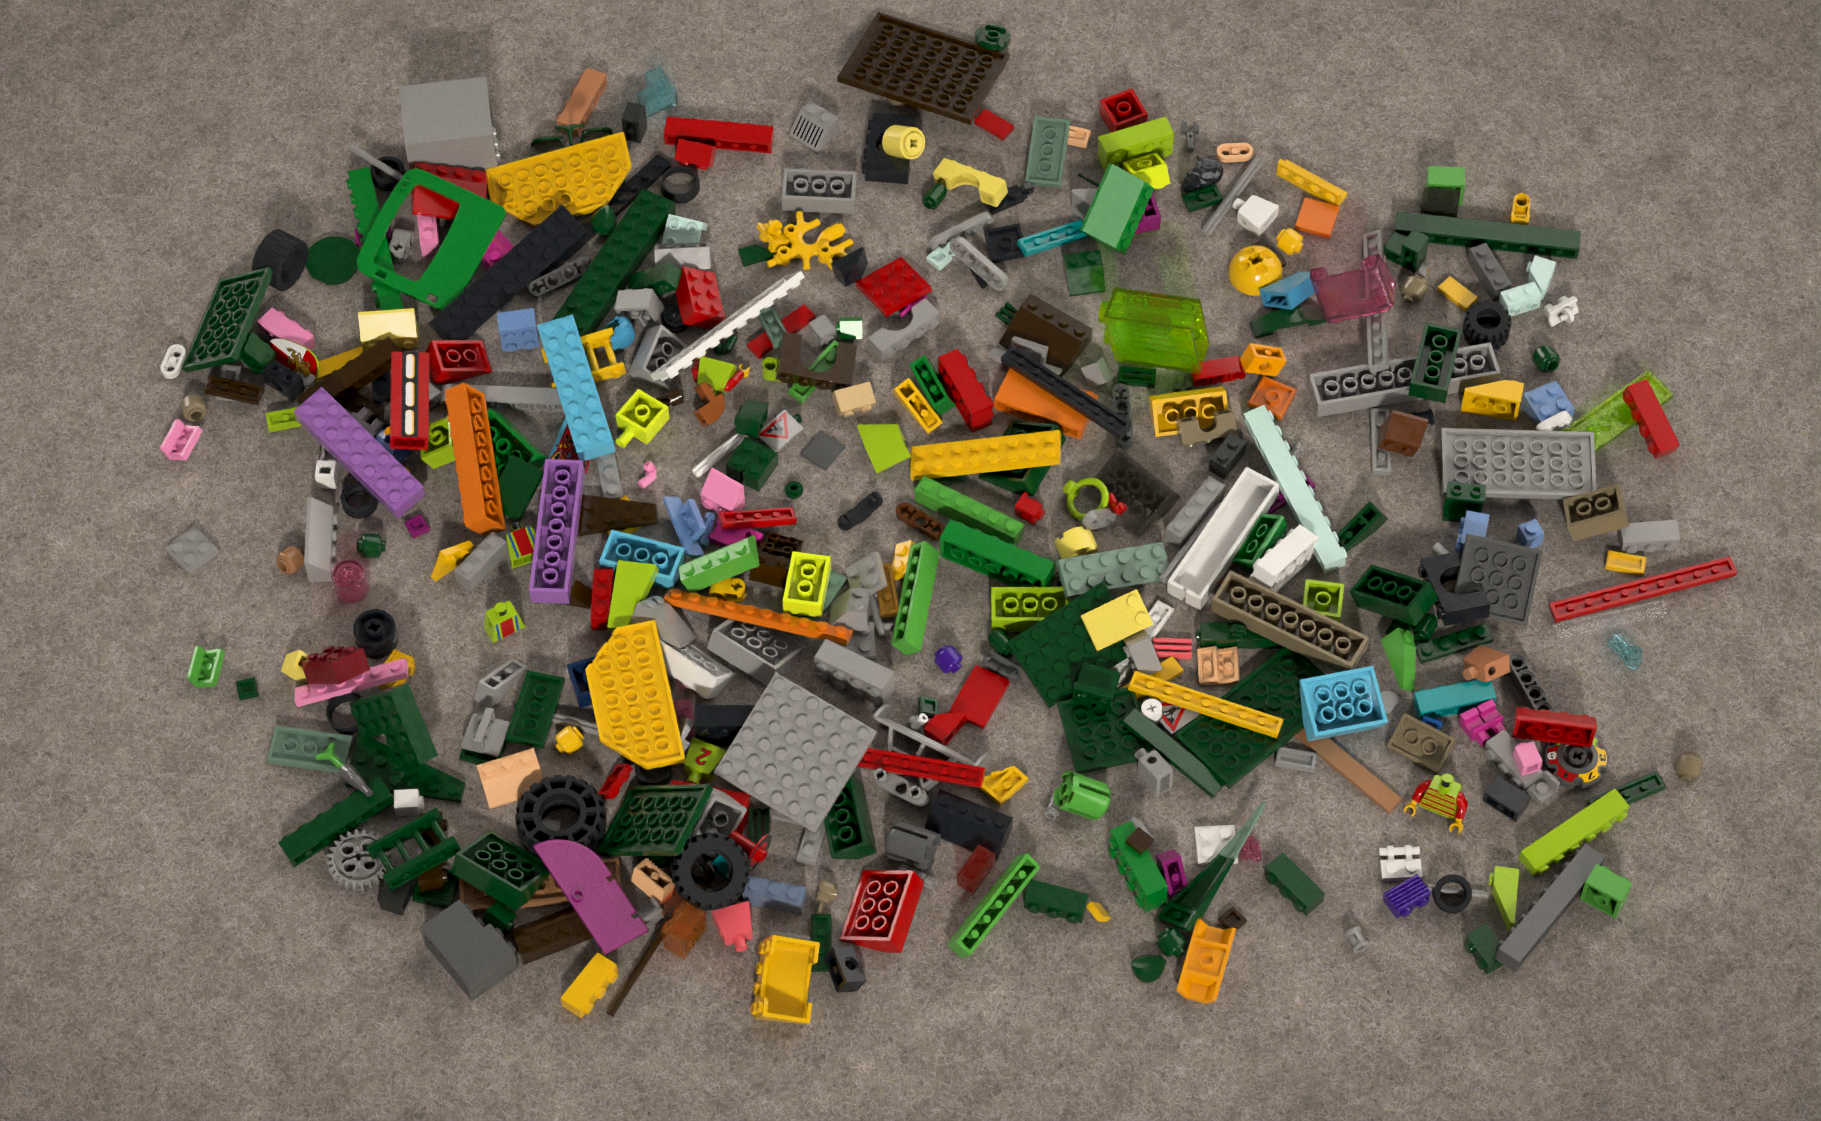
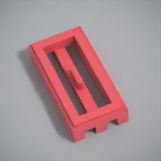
M1153 638V647L1158 658H1170L1173 656L1175 659H1192V639ZM1157 650H1169V651H1176V650H1177V651H1188V652H1162V651H1157Z

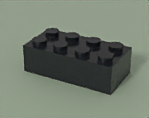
M695 705V737L709 744L731 745L755 705Z

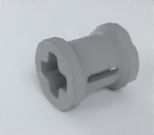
M1360 927L1351 928L1344 934L1345 939H1348L1351 943L1354 954L1366 950L1370 945L1363 938Z

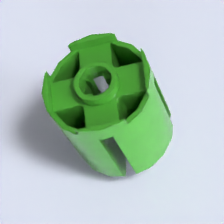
M1069 770L1064 772L1061 776L1064 779L1060 788H1055L1054 804L1058 805V809L1090 820L1102 817L1110 804L1111 793L1107 784Z

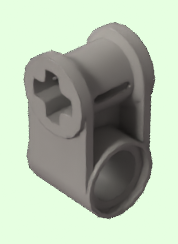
M394 229L389 245L390 252L392 253L391 258L394 263L402 264L407 261L410 249L414 243V231Z

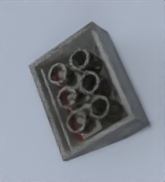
M1120 447L1117 448L1094 477L1106 485L1109 494L1113 493L1118 503H1125L1127 506L1126 511L1121 515H1117L1116 519L1139 538L1169 512L1181 497ZM1088 485L1083 492L1100 504V490L1094 485Z

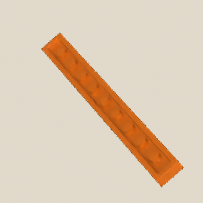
M670 588L663 597L664 601L672 606L820 640L827 639L842 645H847L853 634L852 629H847L844 626L816 622L805 617H794L787 613L781 614L770 609H759L752 605L737 604L734 601H724L716 597L702 596L698 593H689L677 588Z

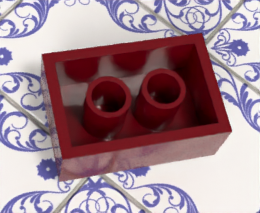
M328 646L323 649L322 653L310 654L306 660L301 662L308 684H340L370 670L364 649L355 648V646L346 648L344 646L336 648Z

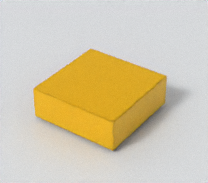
M1090 902L1086 906L1097 921L1107 922L1111 919V916L1100 903Z

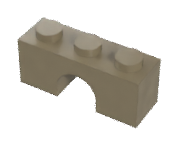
M1231 409L1212 412L1213 422L1205 429L1199 428L1198 419L1195 416L1176 419L1179 442L1188 447L1196 445V442L1210 443L1216 438L1226 439L1230 433L1238 434L1235 412Z

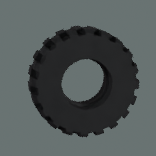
M554 775L551 778L545 777L541 779V782L532 784L530 790L522 794V802L520 801L517 804L515 821L518 836L523 847L537 857L539 856L534 850L533 845L543 841L569 840L582 844L594 852L597 849V843L600 844L604 838L603 832L606 831L607 824L603 800L597 794V790L592 785L588 786L587 781L583 779H575V776L567 775V777L562 775ZM556 809H571L580 816L575 825L563 831H554L542 824L543 818Z

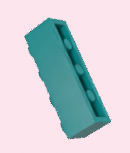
M1475 679L1469 682L1460 681L1449 686L1440 685L1429 690H1418L1414 692L1413 704L1418 720L1422 721L1424 716L1434 719L1464 713L1474 707L1477 709V706L1491 699L1495 703L1497 697L1491 681L1482 682Z

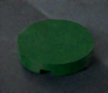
M990 24L986 25L985 28L981 26L976 30L975 41L982 48L1002 50L1010 44V34L1003 27Z

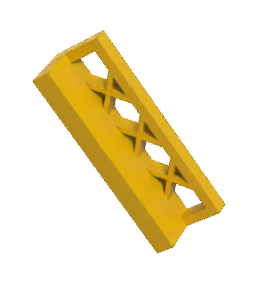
M1280 159L1277 163V176L1329 204L1340 206L1347 197L1348 192L1287 159L1285 161Z

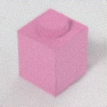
M1534 741L1529 743L1522 742L1515 746L1513 758L1521 776L1540 771L1542 759Z

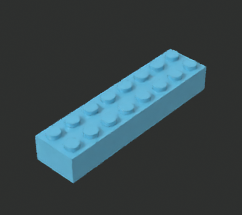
M573 314L537 325L578 459L584 462L616 452Z

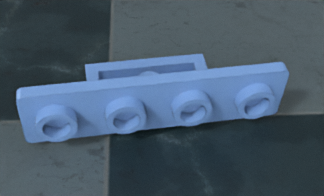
M665 496L663 502L680 543L685 549L686 556H703L704 553L698 540L707 528L695 500L688 499L683 505L679 497Z

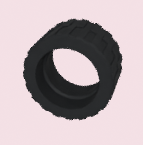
M273 230L259 244L252 261V271L270 267L274 272L269 286L279 291H286L296 283L304 271L309 255L308 245L301 239L283 230Z

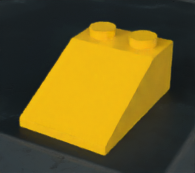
M1502 380L1465 388L1461 411L1516 422L1524 383L1515 380Z

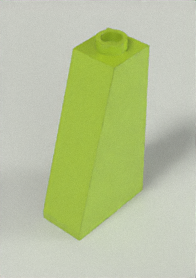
M618 560L607 625L610 632L613 633L617 627L630 625L637 603L647 598L658 575L659 569L656 564Z

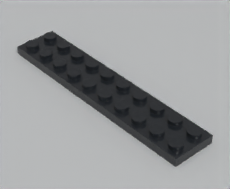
M562 204L428 323L429 326L442 340H466L587 231Z

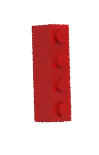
M1645 379L1627 386L1622 392L1623 400L1628 404L1631 416L1637 422L1639 432L1647 442L1648 451L1653 454L1655 459L1674 452L1680 446V443L1648 380Z

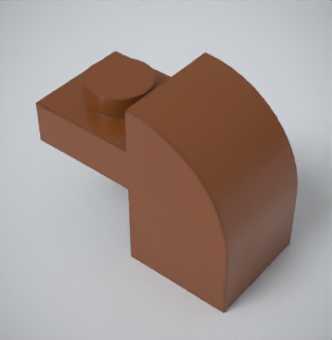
M703 382L695 386L694 389L704 403L696 408L693 413L701 425L705 427L721 417L725 409V399L722 393L714 395L712 386Z

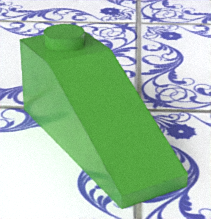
M1397 628L1382 638L1381 642L1400 689L1413 692L1415 690L1416 664L1414 637L1410 631Z

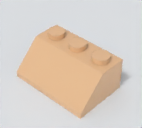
M534 748L476 765L489 809L521 800L522 794L525 791H529L532 784L535 782L539 783L543 779Z

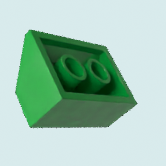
M1261 513L1232 561L1246 573L1252 574L1255 561L1258 558L1262 559L1269 548L1273 549L1276 543L1283 538L1287 528L1284 517L1282 515Z

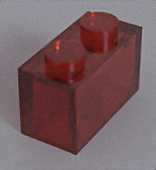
M978 844L957 874V885L975 894L995 865V853Z

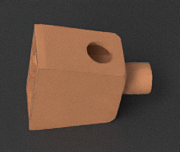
M1479 645L1464 658L1462 674L1466 680L1474 678L1482 682H1489L1510 672L1509 654Z

